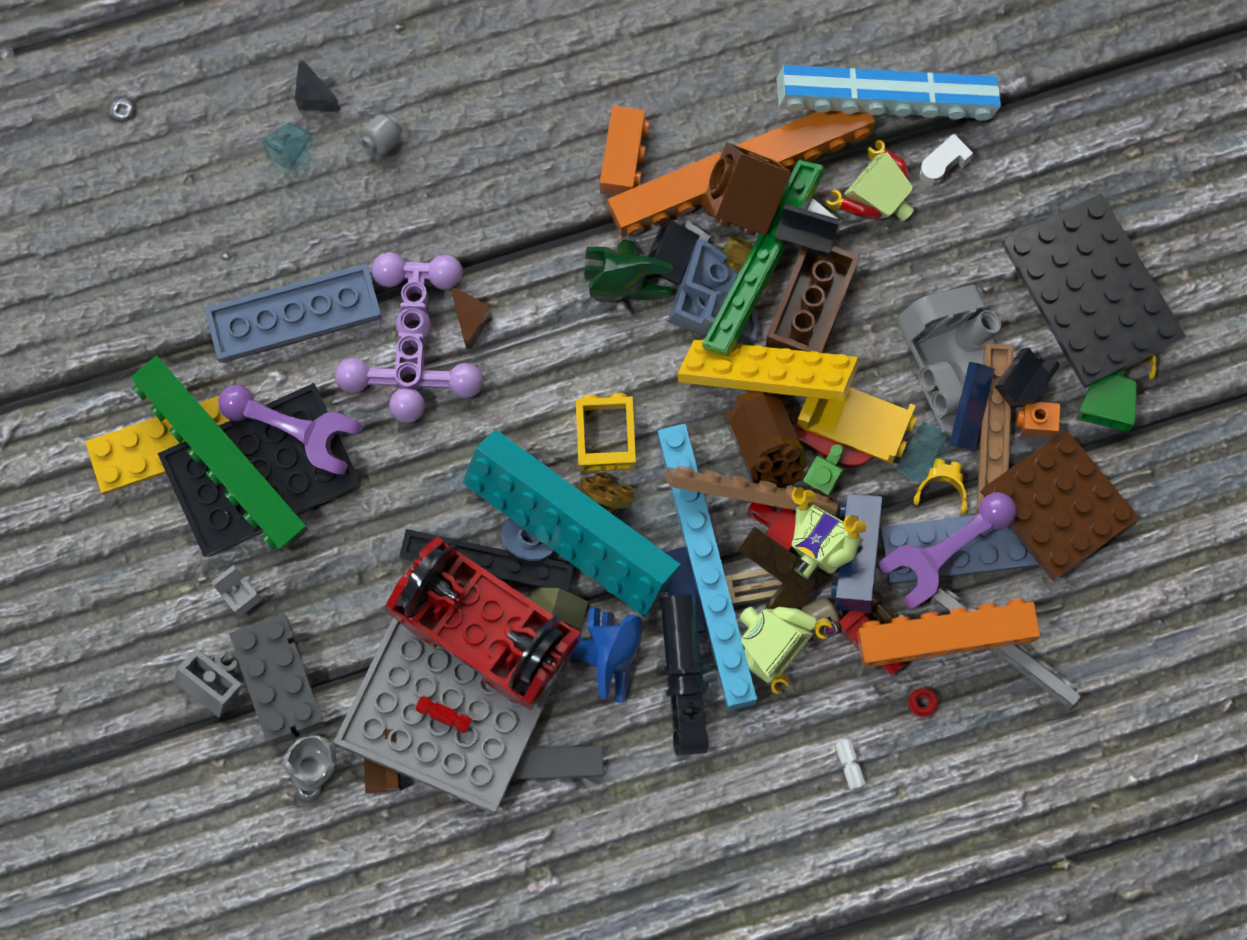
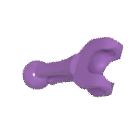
M242 385L228 386L221 392L218 399L219 410L225 418L231 421H242L246 418L259 420L284 430L305 445L307 457L312 465L336 474H345L347 464L333 455L330 449L332 438L340 432L358 435L364 427L361 422L336 412L323 414L314 421L287 416L265 406L259 401H255L252 392Z
M991 493L981 501L979 513L950 537L925 549H919L910 545L899 546L879 561L876 567L883 573H889L900 566H907L915 571L917 576L916 586L904 598V605L907 609L914 608L935 594L939 584L938 570L947 559L960 547L990 528L1000 530L1011 525L1016 517V505L1012 498L1004 493Z

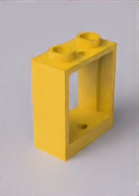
M624 393L611 394L608 398H599L597 395H584L582 399H576L579 472L636 470L633 396L627 397ZM626 409L628 452L585 454L584 411Z

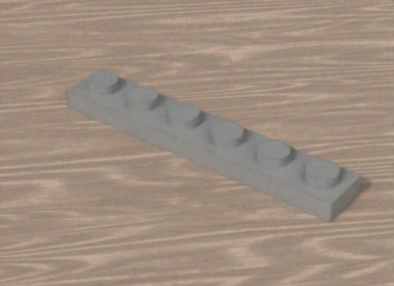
M940 588L929 602L945 615H949L950 610L965 608L959 603L960 599L949 590L944 592ZM969 607V608L967 609V612H968V611H975V609ZM1022 645L991 648L994 653L1070 710L1080 698V695L1076 693L1077 688L1065 679L1061 681L1055 677L1051 667L1042 661L1037 663L1029 657L1030 652Z

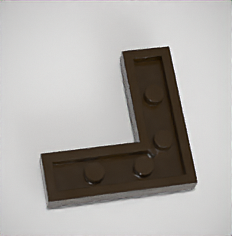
M753 527L737 550L782 583L764 610L786 607L801 611L824 578L815 570L808 579L798 574L794 568L800 559L756 527Z

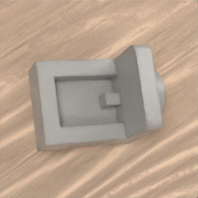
M231 566L212 581V585L239 618L262 600L235 566Z

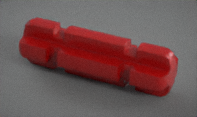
M421 696L416 704L417 712L425 716L429 714L430 718L449 727L455 726V730L462 733H467L472 724L470 717L464 714L458 715V711L438 702L434 704L432 699Z

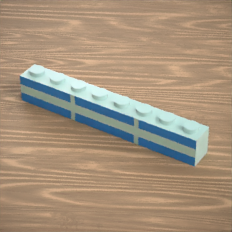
M783 65L777 76L779 108H787L790 111L807 109L821 113L828 111H842L845 114L867 112L871 115L887 113L896 114L901 117L922 115L926 118L947 116L951 119L967 117L976 118L977 120H988L993 118L1001 106L998 76Z

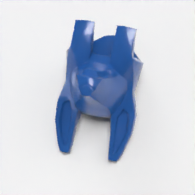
M590 608L587 626L591 639L581 641L569 656V659L581 661L597 668L598 693L602 699L609 698L611 681L614 675L616 702L624 703L630 683L631 664L642 638V620L639 616L627 615L619 626H613L614 614L603 612L600 626V609Z

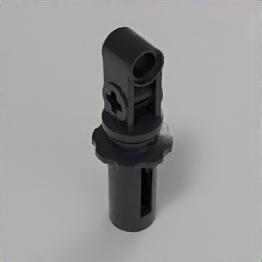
M695 595L661 597L660 605L666 666L663 667L665 671H658L656 673L658 677L667 678L668 690H665L666 696L670 697L674 751L677 756L704 754L708 751L709 741L703 694L707 693V690L703 685L702 678L704 674L712 672V667H703V663H701ZM684 709H692V715H684Z

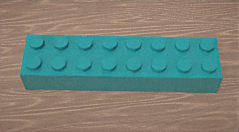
M496 429L476 447L462 481L472 492L478 494L495 509L508 516L517 525L527 530L540 542L546 544L563 559L569 561L586 576L595 580L609 593L614 594L643 617H646L659 603L660 598L664 597L680 563Z

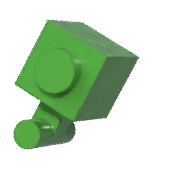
M836 444L831 447L827 458L820 455L817 456L803 481L827 495L832 494L845 470L837 465L845 453V447L841 444Z

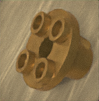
M597 472L594 477H583L578 484V490L614 516L619 509L629 508L633 504L635 489L628 485H619L612 482L611 477L604 473Z

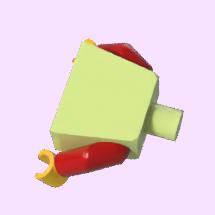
M878 140L875 142V147L879 151H874L871 147H868V157L872 161L844 193L846 198L843 199L838 190H832L830 192L831 196L838 198L836 202L826 200V204L830 210L841 208L842 211L858 217L876 220L889 217L894 213L901 221H904L914 211L904 200L913 189L909 182L910 177L906 162L890 150L885 151L884 142Z

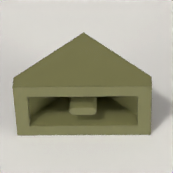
M532 588L529 600L553 616L559 615L561 621L571 628L581 630L588 601L560 588Z

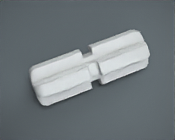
M850 739L841 740L836 743V749L841 764L845 766L843 770L848 786L851 790L862 788L865 785V781L859 764H856L857 757Z

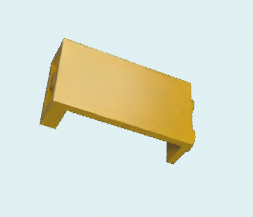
M850 387L844 401L807 397L799 415L797 427L892 464L895 456L901 458L907 444L906 441L902 440L905 431L912 432L918 416L913 415L915 409L913 404H910L907 410Z

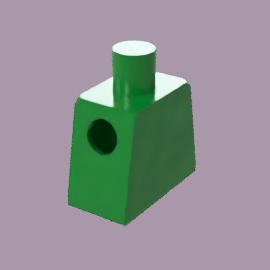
M1126 368L1089 386L1077 413L1076 420L1129 433L1135 421L1136 381L1124 378Z

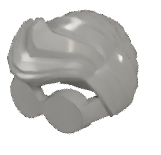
M319 735L302 737L297 739L288 749L282 766L287 774L292 777L293 783L299 789L315 791L333 774L337 761L336 749L328 739Z

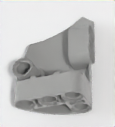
M969 285L920 298L896 318L920 368L918 378L942 431L951 436L969 362H975L983 365L984 344L994 343L993 335L1001 328L999 317L994 312L986 310L987 307L976 285Z

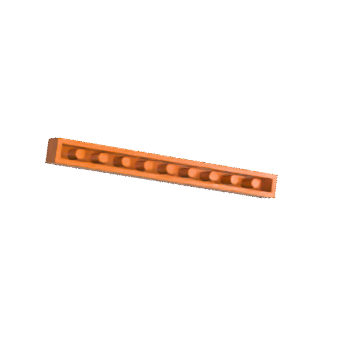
M842 111L815 112L736 146L776 160L790 171L796 166L798 160L811 162L819 158L826 151H838L850 141L866 139L873 132L875 120L867 112L845 114ZM722 151L609 198L608 209L621 237L626 235L635 236L641 233L647 226L652 224L658 226L667 222L671 216L678 213L685 215L693 211L695 206L700 205L704 198L711 172L716 162L720 159Z

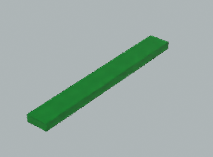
M798 160L766 235L759 234L702 343L704 350L726 357L730 356L787 246L774 242L785 203L806 209L825 173L823 165Z

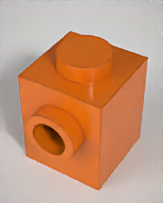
M1034 402L1024 405L1022 410L1017 411L1016 426L1021 427V436L1054 439L1059 432L1060 404Z

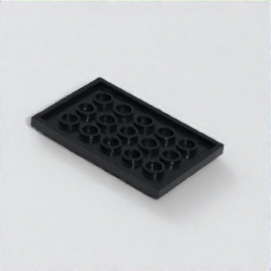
M1102 193L1003 240L1002 246L1084 389L1185 339L1186 336Z
M315 383L265 404V406L282 414L303 420L314 421L323 414L328 413ZM249 418L242 421L230 420L219 425L223 432L296 515L362 486L338 434H335L332 438L330 449L334 456L346 462L347 469L345 474H336L312 465L307 457L305 445L293 435L273 425ZM186 441L157 453L204 557L210 556L263 531L259 525L253 528L243 517L246 510L240 504L235 507L224 495L228 490L222 483L216 486L208 477L206 472L209 468L203 461L197 464L187 451L191 447Z

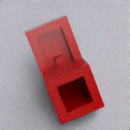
M752 502L748 507L747 515L769 528L765 534L791 552L796 521L793 512L790 509L782 508L778 514L775 512L776 508L774 506Z

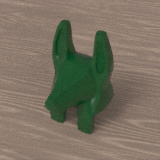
M622 240V242L617 244L616 251L609 247L593 246L586 248V259L603 261V266H585L584 271L585 278L592 279L589 283V293L596 301L605 303L622 298L653 300L671 295L670 287L646 283L645 275L672 273L673 264L652 257L639 256L635 250L634 242Z

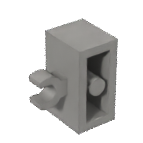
M195 649L177 668L174 683L217 717H220L238 697L241 683L230 675L235 671L237 661L234 660L231 665L225 666L221 663L225 657L224 651L219 652L213 662L199 650Z

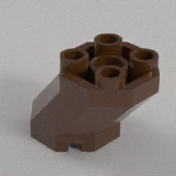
M749 391L737 396L734 401L736 406L732 411L729 408L725 416L729 431L734 438L752 483L759 484L760 481H768L775 484L778 488H782L801 480L804 476L803 469L807 465L804 450L797 438L779 394Z

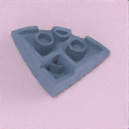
M700 238L696 242L682 276L667 322L707 335L739 273H736L727 263V255ZM753 309L737 341L754 342L756 340L758 328L757 309Z

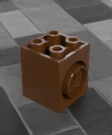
M726 142L720 159L716 162L711 172L708 188L701 205L708 210L707 215L715 218L714 221L721 225L730 227L732 223L740 227L739 230L746 234L755 236L757 232L766 235L792 172L776 160Z

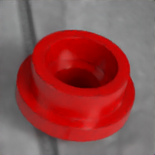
M918 688L911 693L908 705L911 712L916 716L928 717L936 711L938 699L932 690ZM918 699H926L928 706L921 708L918 705Z

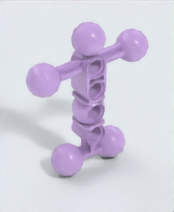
M386 252L374 260L372 276L380 285L390 288L399 285L404 279H408V283L404 285L401 291L403 303H401L400 307L402 311L398 314L395 322L399 338L395 369L369 368L360 359H345L337 366L335 372V381L339 388L345 392L357 393L361 392L367 385L399 386L400 389L391 396L389 410L395 419L404 423L414 422L423 414L425 402L421 393L418 392L422 387L449 388L453 394L464 399L475 396L481 390L484 382L483 375L472 364H458L451 371L424 370L425 352L423 346L426 345L425 337L428 335L431 327L427 310L429 299L424 287L425 280H430L431 284L439 289L447 290L454 288L461 281L463 275L462 266L456 258L445 254L437 256L430 263L405 262L398 254ZM414 293L422 295V298L417 302H412L408 299ZM411 320H418L420 322L416 328L410 329L406 327L407 323ZM408 347L418 348L414 355L408 356L404 354ZM412 373L416 375L415 380L410 383L402 381L406 374Z

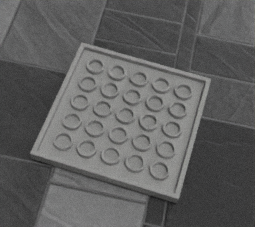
M393 618L333 743L337 747L381 766L388 767L402 775L496 815L565 661L547 684L541 697L530 711L483 682L481 674L440 646L433 648ZM522 682L513 690L518 693H526L530 685ZM420 697H428L432 699L434 704L438 702L458 711V715L464 714L470 717L472 724L467 733L455 730V726L449 727L430 718L429 714L425 716L417 712L416 704ZM393 729L388 735V740H386L385 730ZM395 733H397V743L391 741Z

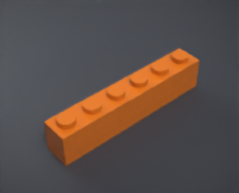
M1016 599L1007 602L1008 606L996 607L995 603L979 606V610L967 612V608L953 609L949 611V615L938 616V612H930L920 615L921 619L909 620V617L905 616L894 618L891 620L892 623L880 625V621L866 622L862 624L863 628H859L857 631L862 667H873L1036 642L1040 637L1034 602L1025 603V599Z

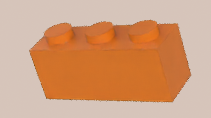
M612 106L600 178V193L618 195L640 186L642 172L637 171L638 163H644L646 146H642L643 137H648L650 121L645 120V110Z

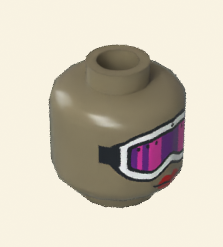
M821 598L802 607L801 611L814 616L816 621L825 618L831 622L833 628H829L826 625L819 628V631L824 632L828 637L840 630L838 622L843 618L841 610H836V603L832 604L828 599ZM814 629L810 630L813 633L811 637L813 640H822L817 636Z

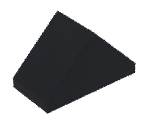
M304 60L299 62L294 98L298 110L338 112L341 109L338 98Z

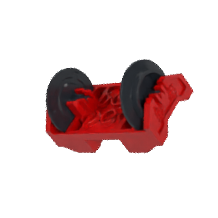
M437 536L419 553L420 559H415L413 561L414 565L409 570L407 569L405 572L407 577L402 576L397 582L385 605L387 614L395 618L411 633L433 648L440 646L481 674L483 682L531 711L557 670L581 642V632L562 622L559 615L553 616L459 553L455 545L449 546L443 539ZM522 682L530 685L526 693H518L513 690Z

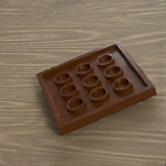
M1067 429L990 482L980 491L984 497L991 493L1000 492L1012 498L1016 505V517L1008 527L1053 582L1140 518Z

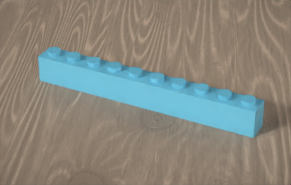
M686 424L658 430V443L666 472L668 467L677 469V466H686L698 473ZM670 487L727 712L756 705L757 698L743 644L741 643V636L704 493Z

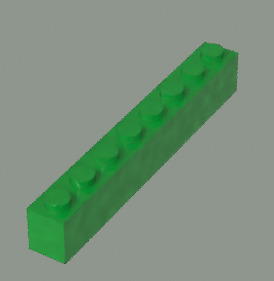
M157 355L130 377L136 384L132 387L142 401L148 398L154 406L150 410L161 422L166 419L173 426L169 429V432L179 443L183 440L186 441L191 447L187 451L197 464H200L202 461L209 468L206 472L208 477L216 486L222 483L228 491L224 495L235 507L240 504L246 510L243 517L253 528L258 525L266 533L262 536V539L272 550L278 547L281 552H284L308 531V528Z

